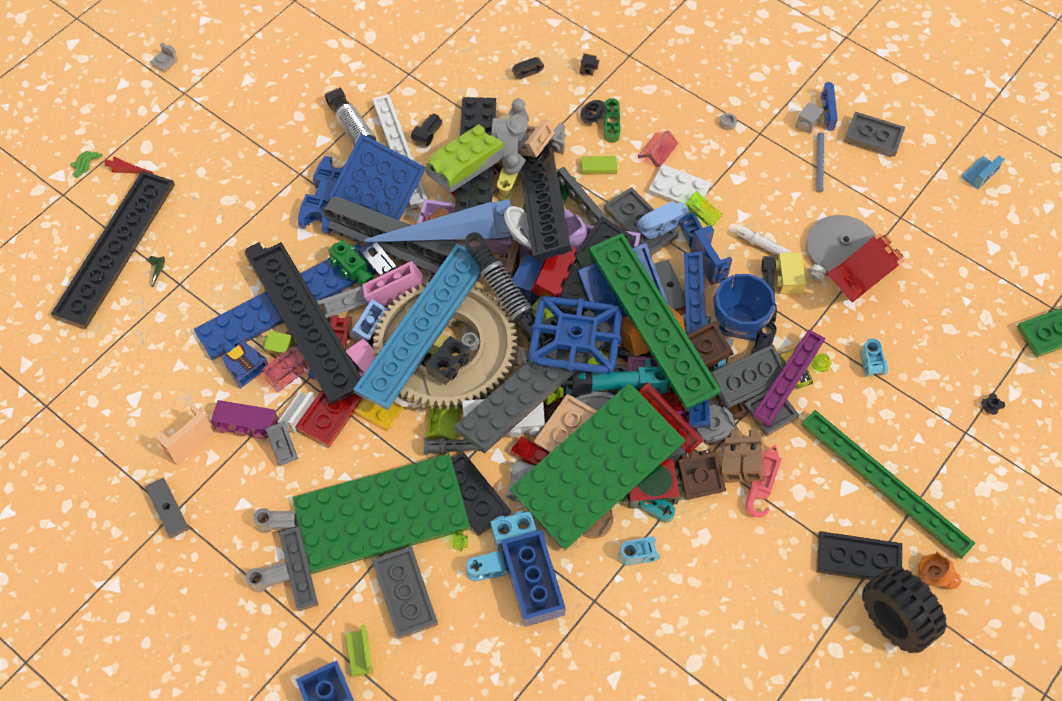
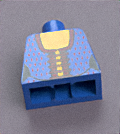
M228 342L223 347V350L227 353L222 357L224 364L240 389L269 368L266 357L246 342H242L238 346Z

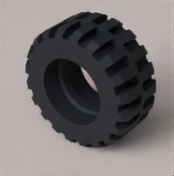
M888 567L864 586L862 592L864 608L868 611V616L873 620L876 628L894 646H898L901 650L908 653H920L944 634L947 626L946 614L943 613L944 609L939 604L937 596L931 592L927 584L921 581V578L913 575L909 570H904L902 567Z

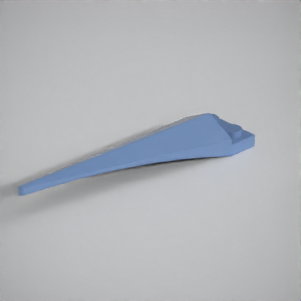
M510 199L478 205L367 238L364 241L370 243L465 240L466 236L472 232L481 234L484 240L512 238L504 220V212L508 207H511Z

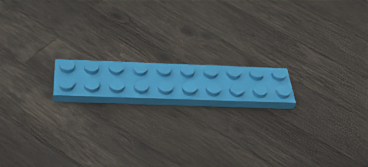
M460 244L455 245L354 387L353 391L355 394L387 411L390 409L481 277L479 265L473 260L474 257H471L466 252L464 246Z

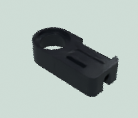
M769 321L766 327L772 329L773 333L765 334L762 329L758 331L751 354L772 345L777 331V327L773 322Z

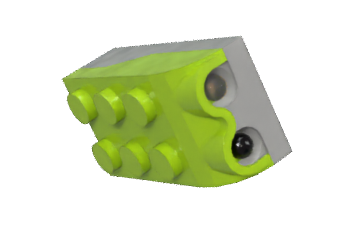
M477 125L436 151L426 163V175L451 193L502 160L504 142L494 136H489L485 133V128Z

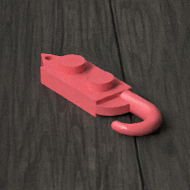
M776 445L765 452V481L752 482L746 500L747 512L754 517H764L769 512L768 507L763 512H757L753 505L756 498L766 499L770 496L782 459L779 457Z

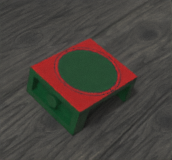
M673 459L665 460L627 494L629 509L638 508L639 502L673 499V504H678L679 498L682 497V487L677 483L679 470L678 466H674Z

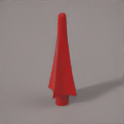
M113 156V160L106 159L104 164L107 167H111L112 173L140 174L141 171L153 174V171L135 166Z

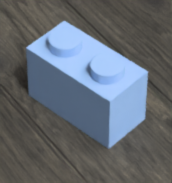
M371 299L349 336L358 342L363 338L368 342L377 328V323H380V317H384L383 311L388 309Z

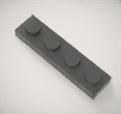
M563 166L558 169L560 187H563L570 199L578 204L581 212L589 217L592 225L595 226L601 216L608 220L606 215Z
M300 527L279 532L298 612L319 606Z

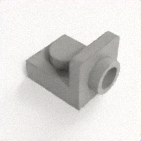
M162 42L160 44L162 51L150 62L153 67L165 73L178 61L176 50L171 45H166Z
M559 123L554 129L555 134L548 143L551 142L554 152L563 155L566 145L564 142L566 138L565 125Z

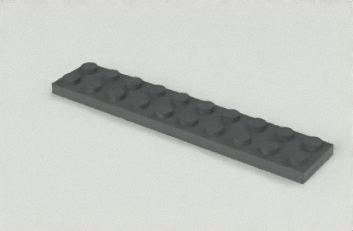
M587 310L582 316L596 317L597 315ZM606 321L597 325L598 332L612 333L613 326ZM578 331L572 333L573 335H580ZM595 340L594 346L600 351L609 342ZM556 349L542 358L569 361L571 350ZM576 351L574 362L587 363L593 356L590 353ZM528 361L454 426L455 431L485 454L577 370L572 372L568 371V369L542 366Z

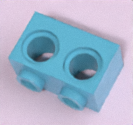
M518 511L513 516H499L491 521V532L497 551L502 550L501 540L537 531L530 511ZM520 524H526L528 528L520 529L518 526ZM501 529H506L508 533L502 535L498 531Z

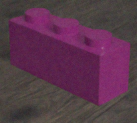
M217 400L211 418V423L218 432L227 433L228 431L239 436L251 435L258 439L268 438L265 428L277 424L278 421L275 409Z

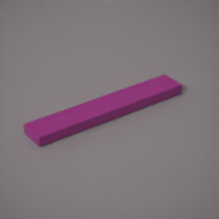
M808 329L753 413L752 419L768 428L770 427L825 342V337Z

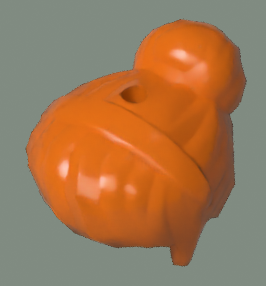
M938 551L921 557V561L918 563V573L925 583L936 587L944 586L951 590L957 589L961 585L960 575L955 571L953 562L947 557H944Z

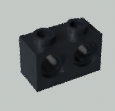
M449 336L426 363L427 373L444 385H447L450 380L453 381L456 378L458 370L469 362V347ZM459 353V355L453 356L452 354ZM441 367H447L446 370H440Z

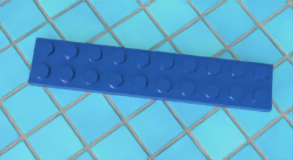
M357 243L353 247L355 248L356 253L360 256L358 249L362 246L360 245V243ZM329 259L300 273L316 301L338 294L359 283L357 278L354 281L350 278L345 279L340 272L341 268L339 266L334 267ZM367 262L366 272H370L372 275L376 274ZM265 291L194 328V331L211 360H214L226 353L223 347L228 342L238 346L240 343L248 342L284 322Z

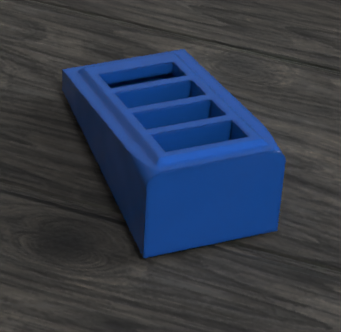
M694 211L686 213L685 216L678 220L690 248L694 231L703 228Z

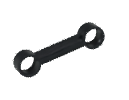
M763 256L761 264L763 280L774 291L775 297V256ZM777 305L775 306V312L770 319V321L773 323H775L776 321Z

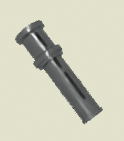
M424 438V456L428 455V453L444 455L446 452L480 451L466 439Z

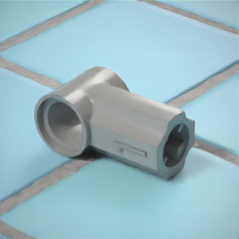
M519 460L515 461L506 498L514 502H520L510 491V488L533 469L535 465Z
M260 508L253 516L255 526L261 533H268L271 530H288L296 527L295 511H270L267 508ZM263 518H268V519H269V520H268L267 522H265V523H260V522H259V521H260L261 519H263Z
M286 562L263 569L253 568L246 574L247 584L256 593L263 592L267 587L290 581ZM255 578H262L259 583H252Z

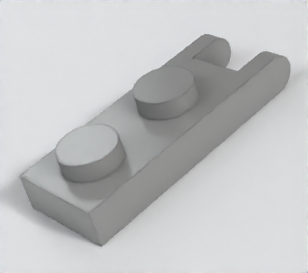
M358 286L317 300L318 305H323L324 315L328 318L332 315L368 304V301L364 297L363 287Z

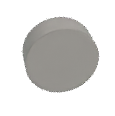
M725 113L720 117L719 125L722 129L733 130L736 127L737 117L734 114Z

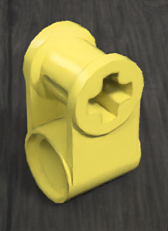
M502 166L497 182V197L499 200L512 199L519 181L520 171L517 174H509Z

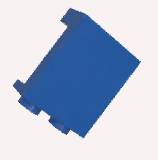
M709 225L694 231L690 252H703L704 274L709 283L714 285L716 283L720 284L728 278L732 258H719L711 245L714 229Z

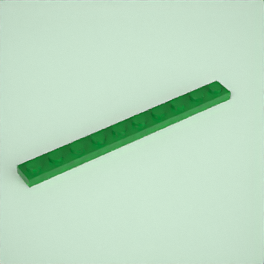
M814 410L802 422L801 426L959 559H962L976 544L818 411Z

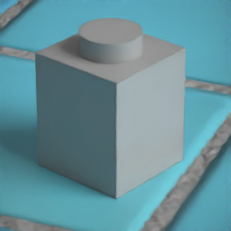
M808 102L798 116L796 127L811 134L820 122L824 109Z

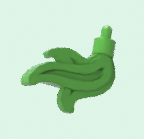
M91 151L81 153L75 162H71V166L76 168L73 176L78 178L83 173H86L90 168V160L99 159L103 154Z

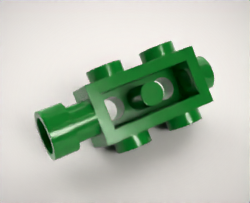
M342 239L328 249L330 263L334 267L339 266L341 268L340 272L345 279L350 278L354 281L357 278L362 287V284L375 279L370 272H366L367 261L356 253L355 248L350 243L347 244Z

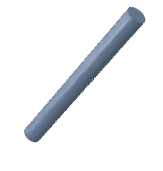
M822 132L817 134L816 191L818 193L824 191V133Z

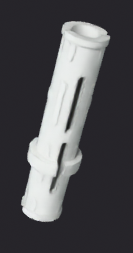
M741 225L738 230L739 232H737V236L751 242V245H757L776 256H779V253H790L791 251L760 235V232H754Z

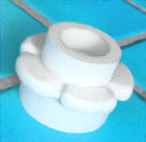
M815 264L812 268L808 269L809 277L812 280H824L826 270L822 266Z

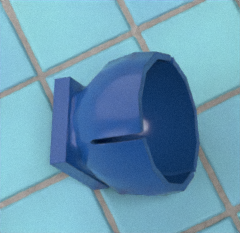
M735 274V276L732 275L723 280L713 297L715 318L719 322V329L724 336L755 342L757 332L766 327L775 312L774 291L765 280L751 274Z

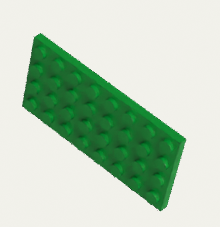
M628 383L514 484L510 491L531 512L534 518L563 550L566 551L683 445L685 440L631 383Z
M450 454L292 497L311 574L471 529Z

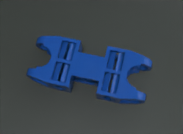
M325 156L315 171L313 182L317 191L315 195L306 194L298 215L299 228L305 229L312 222L320 221L323 223L322 233L330 234L333 230L328 227L330 219L325 217L323 210L330 201L328 197L344 166L341 168L332 167L333 158L330 156Z

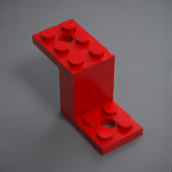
M880 233L871 238L839 266L827 273L852 303L904 262L902 259L904 255L898 248L894 250L890 245L892 241L885 234L881 235Z

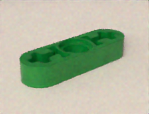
M609 98L605 101L607 114L604 115V138L607 142L615 143L620 139V103L615 98ZM610 106L614 107V111L610 112ZM615 118L617 121L611 123L608 121V119ZM611 129H614V135H611Z

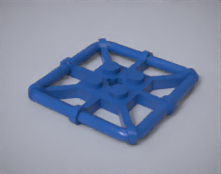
M553 296L541 297L537 305L535 321L531 327L532 337L529 348V361L532 364L564 368L572 372L573 370L594 373H612L616 365L618 345L621 343L622 309L618 305L584 301L583 298L576 300ZM555 305L577 307V314L562 313ZM545 308L558 319L557 326L542 324ZM583 308L605 311L596 317L581 316ZM614 317L612 333L597 331V325ZM578 331L580 335H573L572 333ZM541 333L555 334V341L537 350ZM595 340L611 343L608 360L594 346ZM556 349L571 350L569 361L542 357ZM576 351L590 353L601 365L574 362Z

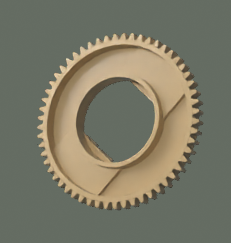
M419 284V290L412 287V293L406 290V297L399 295V301L394 299V306L388 305V311H383L384 317H380V323H377V330L374 331L373 352L375 358L425 289L421 284ZM474 285L446 327H458L464 323L471 326L480 340L477 355L468 365L459 369L456 378L453 381L450 380L447 385L429 375L426 367L420 364L401 391V398L407 397L408 402L413 400L415 405L420 403L423 408L430 406L433 409L434 406L438 405L439 410L443 406H446V409L449 410L451 405L455 409L458 408V404H461L463 407L462 401L480 400V396L487 398V393L492 394L494 388L500 387L499 382H505V377H508L509 371H512V364L515 363V357L517 356L515 324L512 323L511 316H508L509 311L505 312V309H503L504 305H500L498 300H494V295L488 297L487 290L483 293L481 287L475 290Z

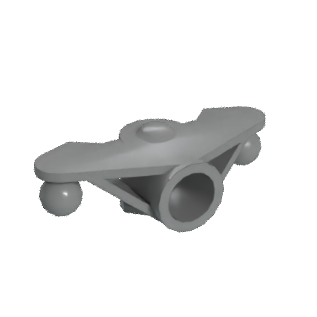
M520 98L513 100L512 108L508 114L498 119L493 118L492 136L504 142L502 163L505 171L509 174H517L525 163V159L518 153V150L525 147L524 143L528 139L524 132L528 128L529 116L525 109V102Z

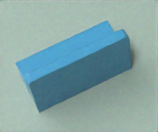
M999 155L993 161H990L982 156L963 174L962 178L979 190L1000 169L1005 159Z

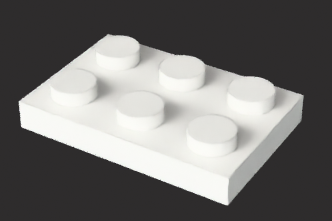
M662 164L649 188L648 194L668 202L674 201L676 204L683 202L689 210L698 213L711 187V182Z

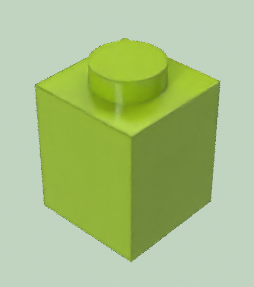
M269 331L268 336H265L263 341V347L266 352L271 355L291 358L295 344L292 336Z

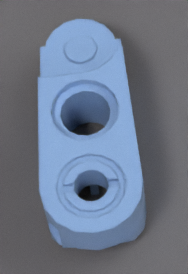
M671 201L644 215L638 221L637 228L649 239L662 236L677 227L678 220L686 215L689 208L683 202L676 204L674 201Z

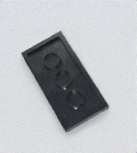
M462 451L451 460L469 524L474 532L480 536L491 528V521L499 516H508L511 510L464 451Z
M819 531L816 572L872 580L888 567H902L903 543Z

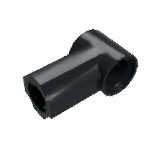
M435 113L430 114L421 126H416L413 129L411 140L428 147L433 140L434 134L442 126L443 120Z

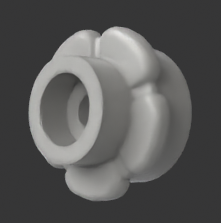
M471 332L464 334L460 340L461 343L469 347L470 351L476 350L478 348L477 345L480 343L479 338Z

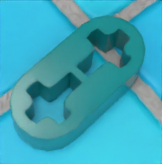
M655 500L648 505L645 502H639V506L643 511L663 523H668L674 518L675 508L666 500ZM666 509L670 510L669 514L662 515V512Z

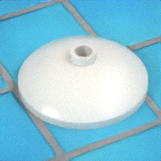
M516 206L508 207L504 212V220L509 233L519 244L532 249L526 211Z

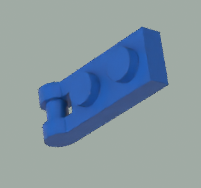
M826 82L820 96L823 100L822 108L825 110L824 123H827V130L834 131L838 121L835 89L832 82Z

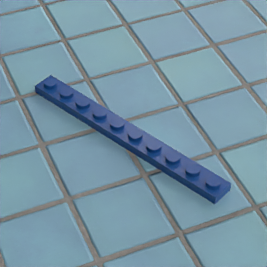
M702 251L684 253L687 335L706 326L704 257ZM710 399L689 409L690 425L692 428L711 427Z

